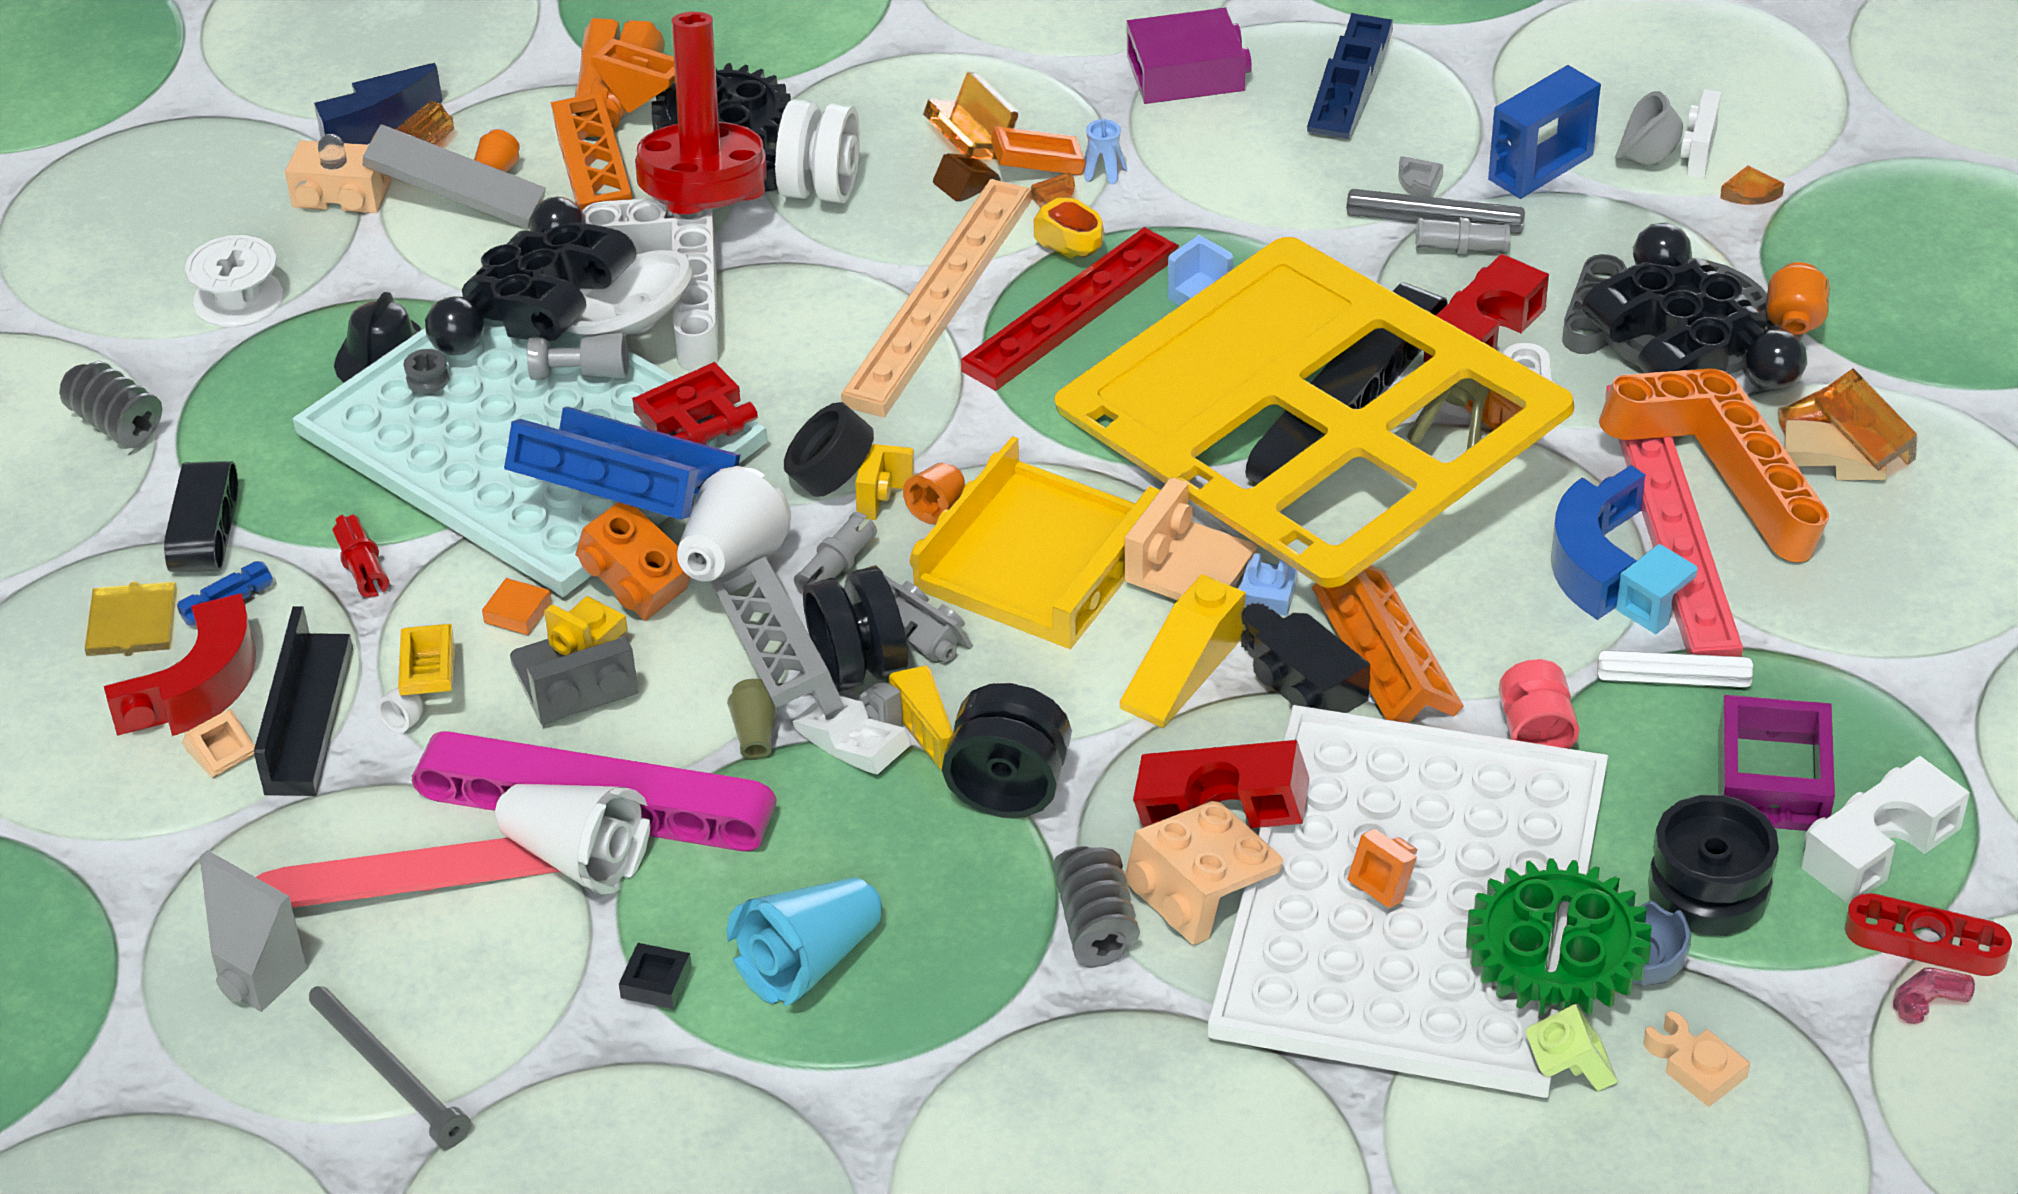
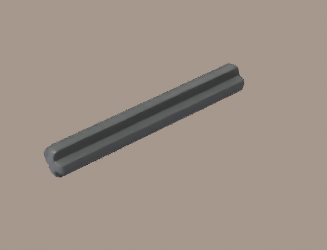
M1351 189L1346 203L1347 213L1353 216L1417 222L1418 218L1458 222L1459 217L1469 218L1470 223L1509 224L1510 233L1517 234L1522 232L1525 220V210L1518 206L1362 189Z

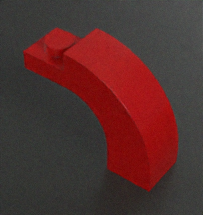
M242 593L191 606L198 635L192 650L181 661L159 672L103 686L117 736L169 723L171 734L175 736L185 733L221 714L235 702L248 685L256 661L254 640Z

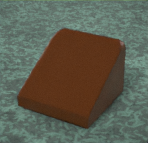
M947 153L941 159L933 178V183L952 199L961 202L981 193L990 179L1000 181L1001 177L975 156Z

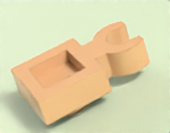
M1674 1011L1666 1013L1664 1029L1671 1035H1662L1651 1026L1645 1029L1643 1041L1645 1048L1657 1057L1668 1058L1666 1073L1708 1107L1748 1077L1750 1068L1748 1060L1708 1029L1695 1037L1689 1032V1026L1685 1018Z

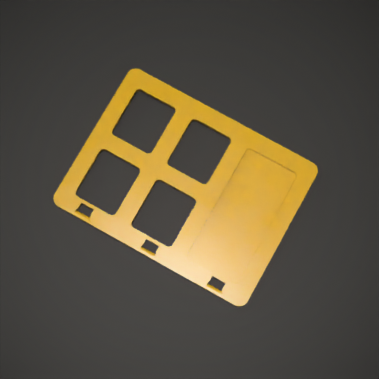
M1295 237L1278 238L1061 388L1054 398L1060 415L1166 484L1170 477L1189 483V500L1312 581L1327 588L1339 587L1349 582L1569 418L1575 409L1573 395L1567 389ZM1378 328L1388 330L1433 356L1361 409L1348 407L1304 380L1368 333ZM1465 378L1477 381L1523 408L1455 460L1448 463L1438 461L1390 432L1451 386ZM1273 404L1279 405L1326 434L1270 476L1249 489L1241 488L1195 458L1259 411ZM1105 414L1114 421L1109 426L1104 427L1095 420ZM1356 457L1367 459L1414 488L1413 491L1338 545L1328 544L1280 513L1288 505ZM1199 475L1208 482L1199 489L1188 481ZM1298 539L1309 547L1299 554L1288 547V545Z

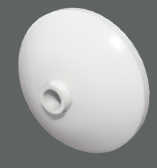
M657 250L637 254L635 261L606 289H580L586 299L587 306L584 313L568 330L585 337L624 332L626 336L646 332L673 308L687 290L692 277V267L688 258L683 253L673 250Z

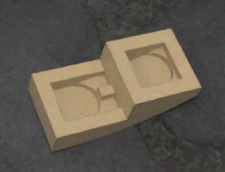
M1786 420L1785 450L1797 467L1836 466V481L1886 480L1887 440L1859 429L1838 424Z

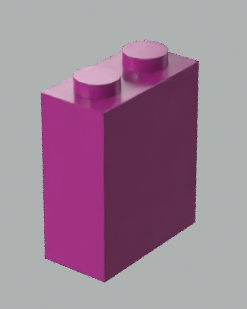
M1226 7L1127 20V58L1144 104L1245 91V74L1251 73L1252 70L1251 55L1248 47L1242 48L1240 26L1238 23H1232Z

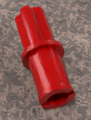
M343 514L339 515L335 519L336 525L332 528V531L341 548L340 561L343 567L351 571L360 595L368 598L376 597L379 593L373 580L376 579L383 592L389 586V579L378 560V546L373 540L368 539L359 517L354 514L347 517Z

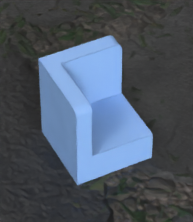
M1198 235L1170 254L1168 257V300L1181 306L1233 269L1232 253Z

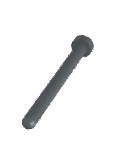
M315 986L310 990V1004L430 1124L429 1135L441 1148H452L467 1136L471 1128V1120L460 1108H447L326 987Z

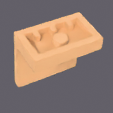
M1170 477L1125 536V582L1178 600L1201 574L1234 587L1245 572L1248 560H1251L1252 556L1257 553V544L1192 522L1193 508L1191 505H1188L1189 483Z

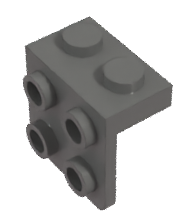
M626 636L568 655L558 653L549 645L548 639L514 649L510 653L511 665L541 725L639 693L633 649Z

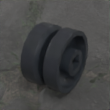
M877 565L848 573L844 588L833 577L804 585L802 595L808 633L829 670L838 692L863 685L866 670L879 680L889 677L893 672L908 668V646L899 608L890 584L883 571Z
M993 683L972 690L961 702L955 720L954 731L950 736L944 754L942 773L948 788L963 803L982 813L1001 818H1021L1043 811L1055 797L1061 769L1070 745L1072 728L1067 714L1053 699L1034 688L1014 683Z
M1725 795L1693 796L1679 800L1663 812L1655 831L1654 856L1649 871L1650 899L1671 913L1681 910L1685 915L1690 931L1700 935H1730L1748 929L1761 919L1770 900L1773 884L1772 875L1776 868L1779 852L1777 831L1766 815L1745 801Z

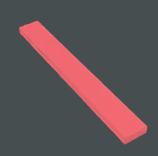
M1607 385L1605 399H1607L1612 385ZM1673 438L1618 439L1627 467L1632 465L1646 474L1641 512L1653 548L1660 543L1698 567L1696 578L1675 593L1672 599L1673 612L1687 654L1742 657L1743 645Z

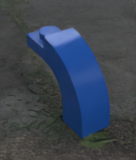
M1632 465L1613 477L1605 478L1598 487L1585 478H1580L1562 496L1555 514L1551 550V565L1555 579L1566 596L1596 620H1599L1616 608L1621 573L1637 561L1604 536L1641 511L1646 474Z

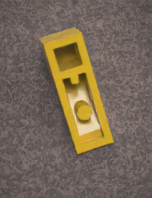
M1201 574L1174 604L1120 700V709L1164 728L1241 641L1242 631H1245V625H1242L1241 614L1243 608H1245L1246 592Z

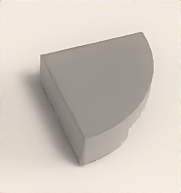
M1401 156L1398 178L1403 189L1410 195L1434 197L1443 177V165Z
M878 682L857 697V700L863 701L870 719L903 727L901 691L894 686Z

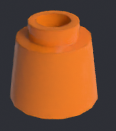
M936 463L905 482L903 497L906 506L919 520L928 524H936L941 513L946 509L949 510L961 496L965 487L964 476L953 465Z

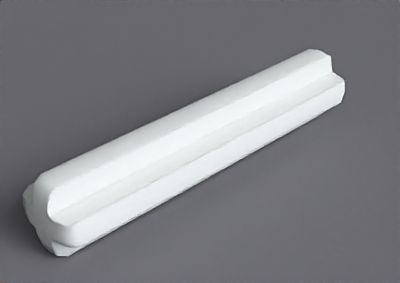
M1602 650L1598 656L1597 673L1598 678L1602 681L1748 688L1752 683L1753 663L1748 657Z

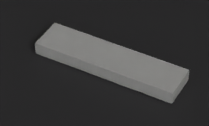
M382 124L363 155L362 166L525 229H528L530 226L529 218L535 206L545 198L546 188Z

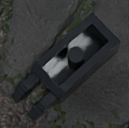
M1259 602L1256 604L1252 603L1251 605L1247 604V607L1243 608L1241 620L1246 630L1242 631L1241 647H1244V651H1248V654L1254 658L1253 672L1264 685L1271 686L1288 700L1292 707L1297 705L1349 713L1368 701L1371 664L1311 615L1293 612L1283 618L1273 609H1269V606H1265L1264 603L1259 604Z

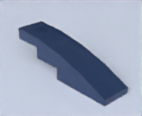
M1351 13L1345 34L1339 37L1333 59H1328L1307 124V132L1350 139L1361 118L1380 71L1393 32L1392 19Z

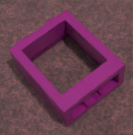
M1724 695L1718 729V795H1725L1749 803L1765 814L1773 827L1777 829L1808 831L1816 820L1822 817L1829 818L1832 814L1835 799L1832 703ZM1738 739L1814 745L1815 779L1738 772ZM1771 805H1778L1779 807H1777V808H1772V807H1770V806H1771Z

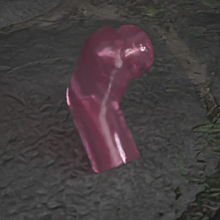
M1926 967L1896 988L1892 1002L1893 1008L1898 1011L1899 1018L1909 1024L1920 1023L1924 1020L1923 1015L1927 1016L1930 1012L1928 1004L1936 998L1963 1003L1969 1002L1975 991V982L1971 975Z

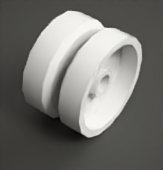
M792 99L787 103L782 115L776 146L775 172L776 184L780 195L783 197L806 199L815 189L816 195L821 201L844 204L849 199L856 178L860 153V121L857 109L854 106L831 103L821 113L818 104L814 101Z

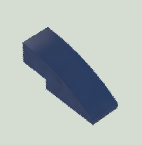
M434 62L353 82V93L315 102L314 106L322 142L368 145L381 124L399 131L422 118L443 102L437 65Z

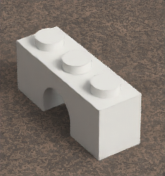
M1919 756L1902 768L1895 767L1890 770L1879 784L1866 793L1859 792L1853 795L1841 810L1829 818L1822 817L1816 820L1804 837L1806 846L1801 868L1849 905L1856 896L1870 893L1888 880L1896 845L1889 838L1904 840L1923 854H1926L1961 829L1970 792Z

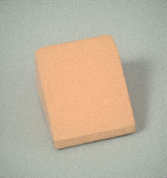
M231 708L186 732L182 741L187 752L211 778L254 756L255 745Z

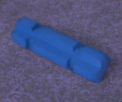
M254 561L241 568V573L233 572L201 589L200 595L192 594L180 600L177 604L179 614L187 625H196L191 606L242 593L244 600L250 597V591L259 592L270 586L273 578L263 561Z

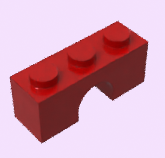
M1501 253L1487 268H1481L1476 274L1475 279L1462 291H1457L1449 304L1435 316L1497 350L1499 326L1509 328L1521 334L1546 310L1549 273ZM1424 352L1423 361L1427 362L1433 356Z
M1297 740L1148 753L1141 755L1133 802L1143 828L1208 802H1221L1225 800L1241 801L1250 828L1303 824L1310 777Z

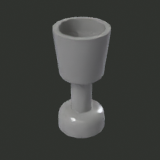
M618 332L582 338L580 348L550 349L549 342L546 339L539 337L529 338L527 343V365L530 380L548 378L551 368L580 366L582 374L585 376L626 379L628 373V350L625 333Z

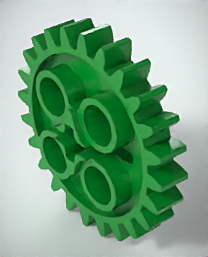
M1549 858L1546 870L1541 871L1531 861H1526L1524 875H1519L1508 867L1505 869L1504 883L1490 878L1487 883V894L1476 893L1474 909H1469L1467 921L1466 948L1471 950L1470 964L1471 967H1481L1480 981L1483 984L1497 981V997L1501 998L1511 992H1515L1517 994L1516 1007L1519 1009L1524 1007L1530 1000L1538 1002L1539 1015H1545L1551 1004L1558 1005L1560 1011L1573 1004H1579L1582 1010L1589 1015L1592 1014L1593 1000L1598 999L1610 1008L1614 1004L1615 991L1628 996L1631 994L1632 980L1641 981L1643 979L1644 966L1649 964L1652 931V925L1645 923L1646 907L1634 906L1636 895L1634 890L1618 893L1620 878L1617 876L1605 882L1600 881V867H1593L1585 875L1579 873L1577 860H1572L1566 870H1559L1554 858ZM1562 902H1569L1567 924L1562 934L1557 968L1554 972H1548L1550 948L1555 939L1560 905Z

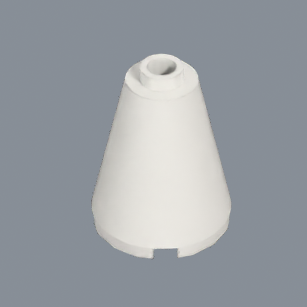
M742 466L724 468L709 477L700 487L677 550L679 565L688 576L698 581H711L760 558L769 557L782 545L790 531L791 511L785 494L778 486L774 489L764 480L763 477L765 475L756 469Z
M515 784L501 795L495 809L498 828L503 835L590 891L602 895L614 894L620 890V888L614 887V885L622 876L630 879L633 877L646 852L650 834V820L642 818L640 804L647 806L645 798L636 790L626 787Z

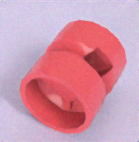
M1535 659L1515 664L1504 673L1499 681V694L1503 711L1507 716L1506 723L1510 739L1570 749L1578 739L1579 725L1574 707L1570 701L1571 695L1562 668L1552 661Z

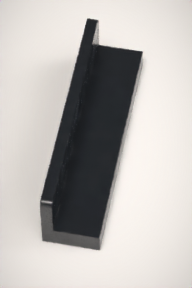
M304 606L292 607L254 748V756L264 795H317L353 650L350 634L310 633Z

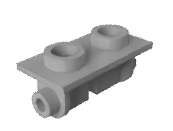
M885 575L899 608L905 636L914 625L917 627L907 639L911 646L934 662L941 660L943 662L950 661L956 653L957 642L971 649L973 644L962 630L965 621L955 611L944 604L936 609L927 603L929 598L917 586L909 581H905L901 586Z

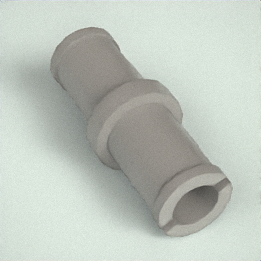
M1459 217L1458 222L1423 220V218H1418L1416 248L1456 249L1457 254H1466L1467 250L1507 254L1509 249V224L1470 223L1469 218Z
M860 512L851 514L848 521L833 537H826L817 546V554L802 571L794 576L796 588L801 592L804 585H807L812 579L815 580L814 582L831 577L835 579L839 574L848 572L854 565V557L869 540L876 536L877 528L874 522L870 520L860 532H857L856 530L859 528V525L867 516Z

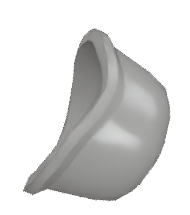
M1654 91L1644 96L1636 104L1628 120L1615 157L1618 159L1627 158L1647 166L1659 163L1674 151L1682 137L1683 122L1670 105L1666 95L1660 91Z

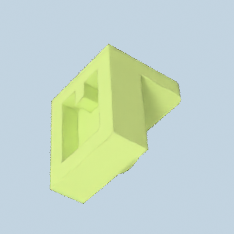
M1576 1004L1526 1029V1035L1536 1062L1545 1077H1550L1570 1068L1575 1076L1584 1073L1597 1091L1618 1082L1601 1037Z

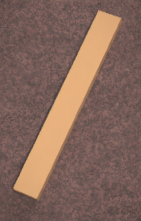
M994 179L989 180L841 393V402H844L853 410L886 417L1031 203L1030 188Z

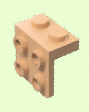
M1212 801L1135 831L1125 876L1127 884L1136 894L1142 897L1192 945H1196L1210 939L1220 897L1279 873L1283 858L1222 803Z

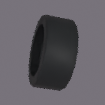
M844 402L832 403L820 409L796 433L784 457V471L812 496H826L839 489L861 467L870 452L874 440V430Z

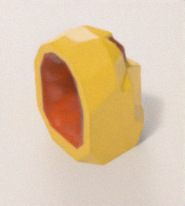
M1056 198L1042 206L1033 219L1034 238L1043 247L1053 249L1070 259L1076 256L1084 258L1094 255L1102 246L1105 233L1103 221L1099 213L1078 199Z

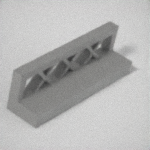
M766 556L711 582L717 597L776 708L811 691L825 716L844 707L829 670ZM755 581V585L748 597L729 595V593ZM754 612L769 613L763 625L747 623ZM769 641L785 642L778 654L763 652ZM785 670L802 672L803 675L777 687L776 684Z

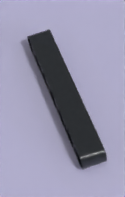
M1401 282L1392 291L1433 315H1437L1448 305L1446 297L1405 282ZM1374 329L1332 359L1310 384L1352 409H1361L1387 391L1422 350L1386 329ZM1286 410L1252 449L1246 464V478L1255 483H1260L1326 434Z

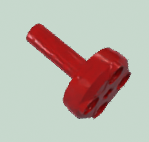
M704 12L677 14L671 19L678 124L655 130L638 143L635 159L637 184L645 193L656 201L665 204L670 212L676 214H694L704 209L719 208L740 201L757 199L765 193L764 181L767 177L766 153L763 149L761 137L753 130L737 124L719 122L713 17Z

